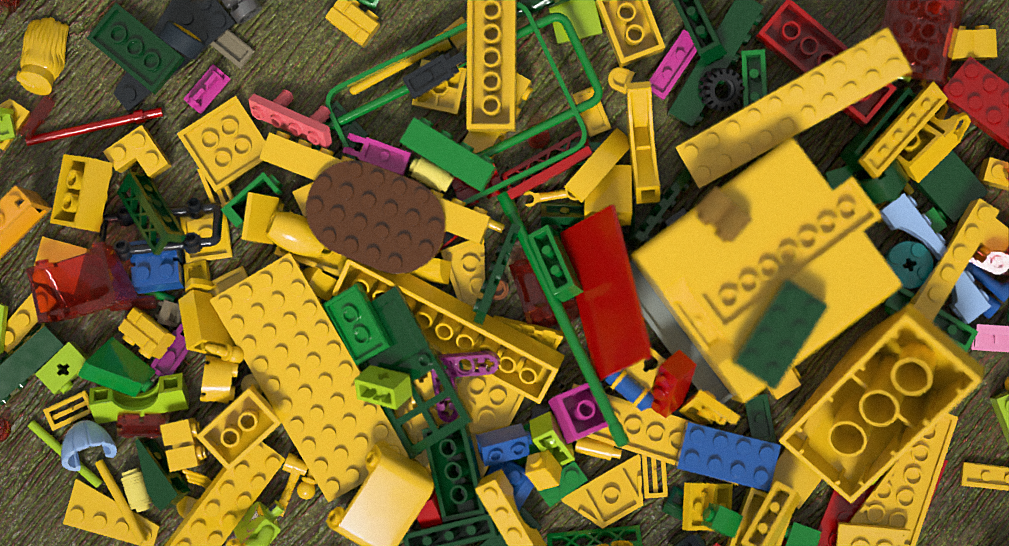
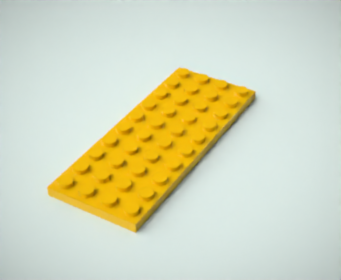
M292 252L210 299L211 304L234 343L243 350L244 360L281 420L328 503L364 483L369 475L365 458L375 444L409 457L381 405L357 399L354 379L362 372L352 359Z

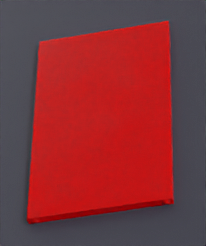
M611 204L560 233L563 246L584 291L575 297L592 366L600 381L653 357L615 204Z

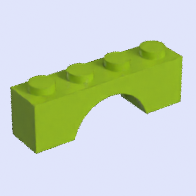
M183 373L159 377L158 383L154 388L145 393H139L136 397L105 386L90 388L89 407L95 423L100 424L189 409V391Z

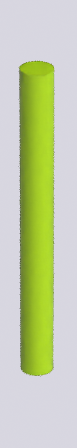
M35 420L31 421L27 427L61 456L62 444ZM80 461L81 468L78 472L95 488H98L103 481Z

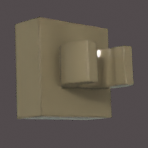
M164 300V302L160 301L158 305L162 306L160 314L155 313L154 315L158 319L157 322L178 328L181 322L179 304Z

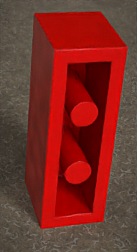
M680 349L660 365L652 390L654 401L651 408L665 419L684 404L697 366Z

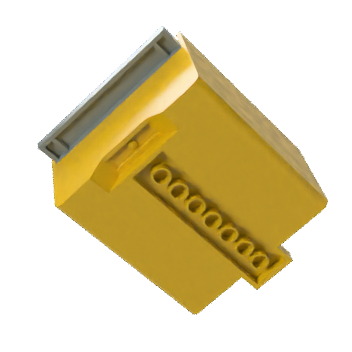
M791 137L719 189L753 219L732 243L728 240L725 243L714 234L716 229L710 224L705 226L695 217L698 214L695 211L699 206L697 205L628 256L644 319L671 355L680 349L697 364L691 381L698 391L702 390L712 393L716 397L715 400L721 404L730 398L745 403L767 387L759 380L733 365L731 361L783 279H789L830 305L791 368L902 287L898 278L863 233L864 229L882 217L853 177L832 191L799 145Z

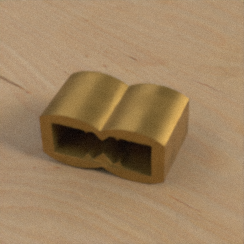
M717 187L695 209L698 213L695 217L705 226L708 224L716 229L714 234L724 243L727 240L732 243L753 220Z

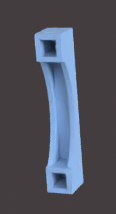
M903 193L896 201L889 202L878 211L890 230L900 229L909 233L923 243L939 262L946 250L944 246L946 242L938 232L934 233L930 227L932 225L925 214L918 212L915 208L917 204L910 195L906 196ZM967 270L962 272L951 290L952 303L949 304L959 320L965 324H969L991 307L987 302L989 297L982 289H977L973 283L975 279Z

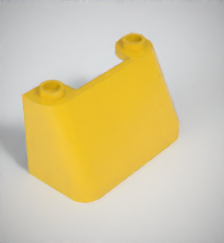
M375 444L365 458L369 475L347 509L342 507L334 508L329 513L325 522L332 530L360 546H398L430 497L434 488V482L418 461Z

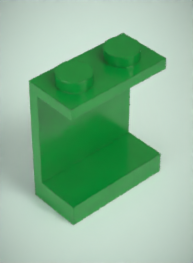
M263 172L221 209L235 227L243 230L244 217L238 209L247 202L248 192L257 193L268 184L276 194L280 196L284 194L281 190L284 185L272 173L267 175Z

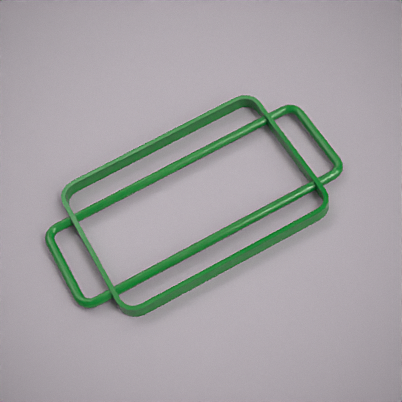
M517 2V9L523 11L530 24L517 29V40L532 32L535 33L571 108L475 155L479 157L482 154L488 157L494 156L574 116L582 131V138L579 144L464 200L465 206L578 152L585 145L587 131L580 113L596 106L601 101L603 88L572 22L566 15L555 12L534 21L527 7ZM467 22L332 88L326 96L325 103L331 112L329 114L331 121L324 125L329 126L330 131L336 129L344 147L351 148L341 127L342 125L410 92L407 86L403 85L339 117H336L332 107L335 95L467 30ZM553 22H559L563 25L594 90L591 98L577 105L574 104L539 32V29ZM467 62L464 63V64H462L461 66H459V67H457V68L459 69V68H461V67L467 65ZM312 144V149L320 151L319 145ZM348 154L349 158L357 161L355 156ZM420 181L418 182V183L422 184L423 186H425V187H427V188L429 187V186L423 184V183L420 182Z

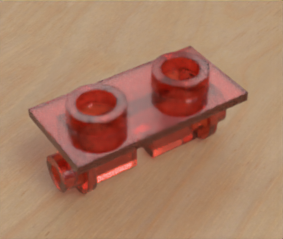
M122 413V415H117V436L133 438L135 436H146L147 438L162 437L160 425L165 424L166 418L161 416V414H144L143 421H139V413Z

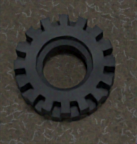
M712 68V72L707 71L704 73L707 77H701L700 81L703 82V85H698V89H702V92L698 94L699 97H703L701 102L707 104L706 107L718 111H728V109L732 110L735 108L734 104H740V101L737 99L743 98L744 94H740V90H744V86L740 85V83H743V80L738 78L739 74L725 68ZM723 80L728 86L727 94L723 98H718L715 95V86L719 81Z

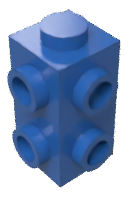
M521 423L476 435L478 452L485 467L530 455L529 445H532V439L529 431L525 432Z

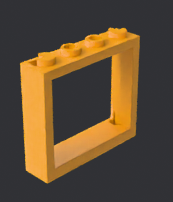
M14 186L0 200V259L52 209L37 192ZM19 200L24 201L21 205L17 204Z

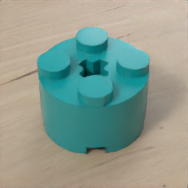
M913 241L897 243L891 246L883 257V260L905 289L923 285L933 271L932 256L921 243ZM906 261L911 263L909 269L903 268V264H905Z

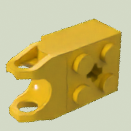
M946 102L942 105L939 113L931 117L896 157L906 175L917 183L960 143L971 122L968 115L964 112L944 120L949 109ZM963 119V124L961 125V127L956 129L959 121Z

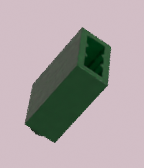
M953 150L919 183L914 180L912 181L931 205L944 214L948 224L954 223L959 219L971 201L979 198L982 199L989 193Z

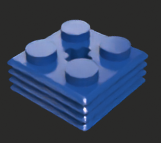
M512 460L494 466L491 465L485 476L500 469L503 470L513 487L514 501L519 512L534 484L526 476L525 469Z

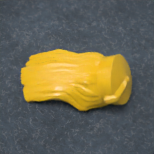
M52 17L29 22L23 39L20 59L21 71H18L16 75V80L29 92L37 95H48L51 93L54 81L65 66L66 43L69 31L67 24L55 21Z

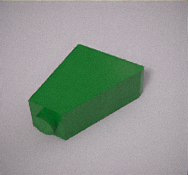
M111 337L84 362L78 376L136 397L141 391L145 393L154 382L151 379L156 371L114 337Z

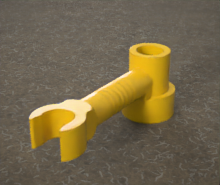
M566 188L542 193L528 191L523 194L525 196L533 195L534 197L532 203L525 204L527 207H533L537 203L553 199L569 198L574 201L578 200Z
M290 452L282 470L289 472L290 476L279 500V503L285 510L299 476H305L308 470L305 462ZM285 510L279 516L283 517Z

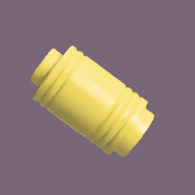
M423 156L420 159L415 158L409 169L412 172V178L438 190V192L443 191L446 193L454 178V175Z
M140 468L122 473L123 478H121L130 504L129 506L131 507L130 509H136L137 513L150 509L149 504L153 502L147 493L143 473Z

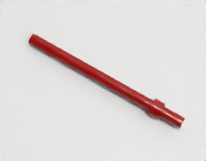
M162 107L145 111L144 109L133 111L132 114L25 137L27 146L134 122L141 124L145 123L148 119L162 117L164 113Z

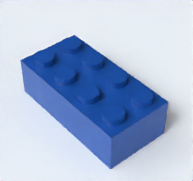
M686 421L675 467L770 491L781 445Z

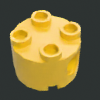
M206 355L205 361H210V364L204 365L201 393H206V395H201L200 401H214L228 405L229 400L234 401L235 386H231L232 377H237L238 363L223 361L221 358L214 357L213 355Z

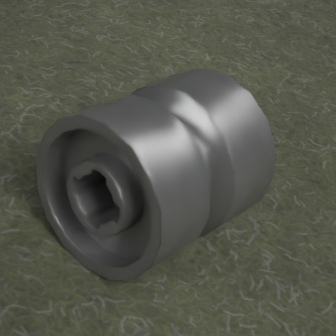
M222 0L226 8L232 9L230 14L237 24L250 20L262 10L258 0Z

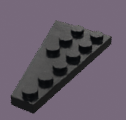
M172 0L152 32L158 36L168 20L174 21L205 42L206 45L200 52L201 54L211 46L212 42L218 40L227 30L232 29L236 23L217 0ZM174 49L177 53L184 57L185 60L168 80H170L174 75H176L194 59H191L185 56L184 54L180 53L176 49ZM126 72L113 94L124 108L131 112L153 93Z

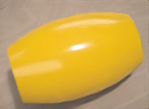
M275 211L265 233L272 242L289 252L302 256L318 257L321 254L324 245L312 233L306 217L283 211Z

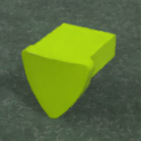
M0 108V142L17 138L12 117L14 115L13 109Z

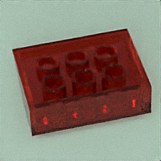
M888 0L881 30L887 26L889 27L912 71L906 73L903 77L925 82L934 81L936 84L946 85L966 0Z

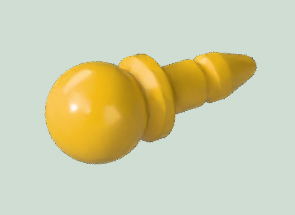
M205 345L206 350L221 356L223 361L240 364L244 359V352L238 346Z
M309 469L306 474L307 477H302L303 482L297 487L299 497L305 500L311 499L316 492L315 484L317 482L314 480Z

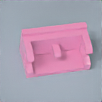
M971 324V327L979 332L973 340L970 350L1009 352V326Z

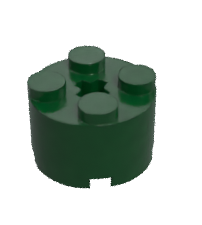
M896 158L877 178H872L866 170L853 172L852 174L854 180L873 205L887 200L889 202L896 201L901 196L900 191L909 181Z

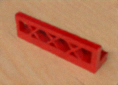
M579 130L501 174L502 179L505 181L509 179L508 176L511 174L523 172L520 169L526 166V170L530 169L531 163L535 161L544 162L545 160L540 158L547 155L546 160L550 159L551 152L556 149L563 152L569 150L572 140L579 136L582 138V131ZM588 139L586 140L585 148L556 164H552L548 169L547 167L543 168V171L537 175H529L531 178L528 180L527 177L523 178V182L515 187L512 184L508 185L507 193L509 197L516 199L525 192L536 188L590 158L594 150ZM567 144L566 149L560 148L561 146Z

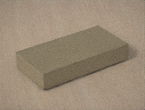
M227 30L223 36L210 44L240 69L245 66L256 52L230 30Z

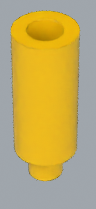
M587 437L576 440L574 452L611 460V457L620 459L622 450L614 448L613 445Z

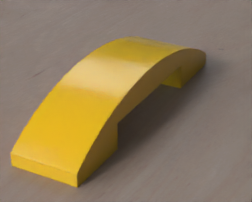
M616 128L564 188L579 201L583 202L630 149L628 136Z

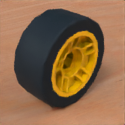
M171 20L166 22L158 35L168 45L194 60L197 59L206 45L198 36Z

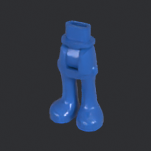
M976 260L968 262L964 271L967 270L1004 303L1009 297V282L1001 283L995 280L978 266ZM987 294L989 297L987 302L991 307L982 314L987 319H990L1001 307L1002 303Z

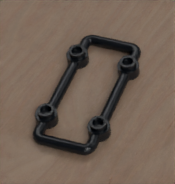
M191 198L187 201L186 206L169 207L174 216L188 215L191 219H199L205 213L214 212L212 236L201 238L197 233L189 232L182 243L168 241L162 252L185 249L187 253L195 254L200 252L203 247L215 246L220 242L223 219L222 206L220 204H204L198 198ZM125 205L121 206L117 213L103 216V223L100 227V232H97L95 250L98 256L103 258L115 257L118 261H127L136 254L153 253L148 244L131 245L126 240H118L112 248H105L109 223L119 222L121 226L127 227L135 222Z

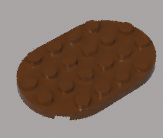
M344 161L327 168L314 181L307 196L306 216L312 233L322 245L335 253L384 272L403 274L427 265L437 255L445 238V214L439 200L427 187L367 162Z

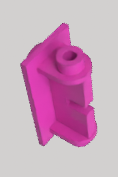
M213 64L183 100L198 113L202 114L231 79Z

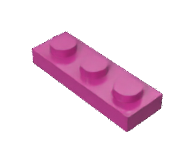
M686 30L682 31L649 80L651 83V93L663 101L697 52Z

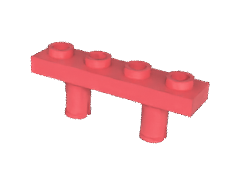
M285 89L273 101L253 94L248 99L252 116L256 119L263 120L276 128H281L296 137L299 136L314 145H319L326 149L332 144L329 126L324 125L330 118L329 114L331 113L327 107L320 106L308 118L286 108L293 102L294 98L292 93Z

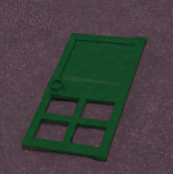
M397 285L371 302L393 345L358 366L362 372L372 365L410 375L412 397L418 407L398 418L394 409L381 407L409 458L414 459L423 450L469 424L473 419ZM434 369L445 390L425 402L414 381ZM449 396L460 417L440 429L429 408ZM422 413L433 434L413 445L403 424Z

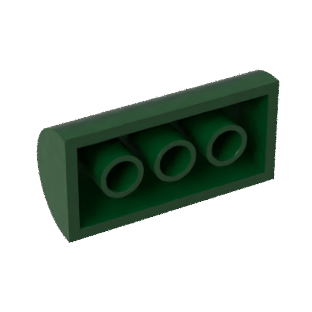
M449 423L440 424L438 426L441 429ZM467 424L426 449L443 522L488 513L475 490L481 481L469 425ZM430 427L422 429L423 439L433 434Z

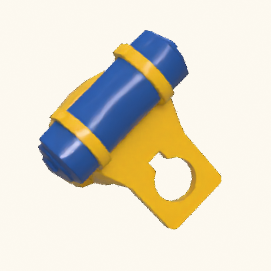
M652 348L653 357L658 360L657 368L648 370L646 373L643 370L645 366L644 361L606 377L605 380L610 385V388L617 390L632 403L634 408L637 407L640 411L652 406L654 401L652 390L655 384V377L658 374L660 365L666 361Z

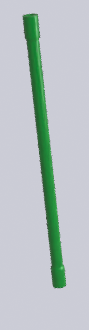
M507 191L499 194L497 199L510 223L521 226L517 238L604 416L609 432L617 448H621L629 444L630 440L611 406L562 302L553 295L514 200L509 197Z

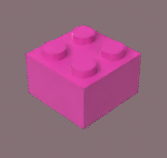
M588 383L557 395L548 401L567 444L608 427Z

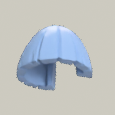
M90 420L79 421L65 435L61 450L62 465L65 469L79 471L81 465L78 451L89 448V446L102 445L105 456L114 458L117 453L116 445L108 432L97 423Z

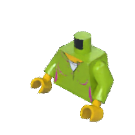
M276 500L269 507H266L261 502L254 503L233 531L236 538L228 540L226 545L269 546L281 531L277 517L285 510L284 507Z

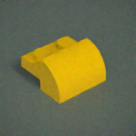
M700 481L684 482L682 530L713 531L701 525L703 512L709 503L718 504L732 510L733 484Z

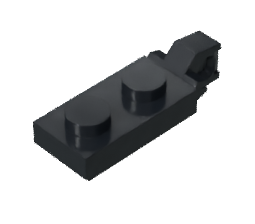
M462 52L453 57L449 53L446 55L442 54L402 79L413 99H417L454 77L455 74L460 72L457 67L466 63L467 59Z

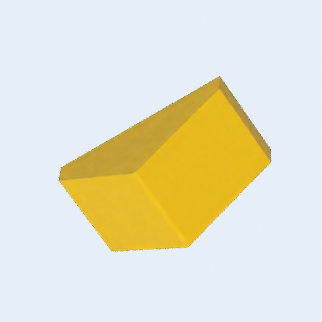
M909 304L863 333L785 427L779 442L846 500L852 503L982 381L985 368Z

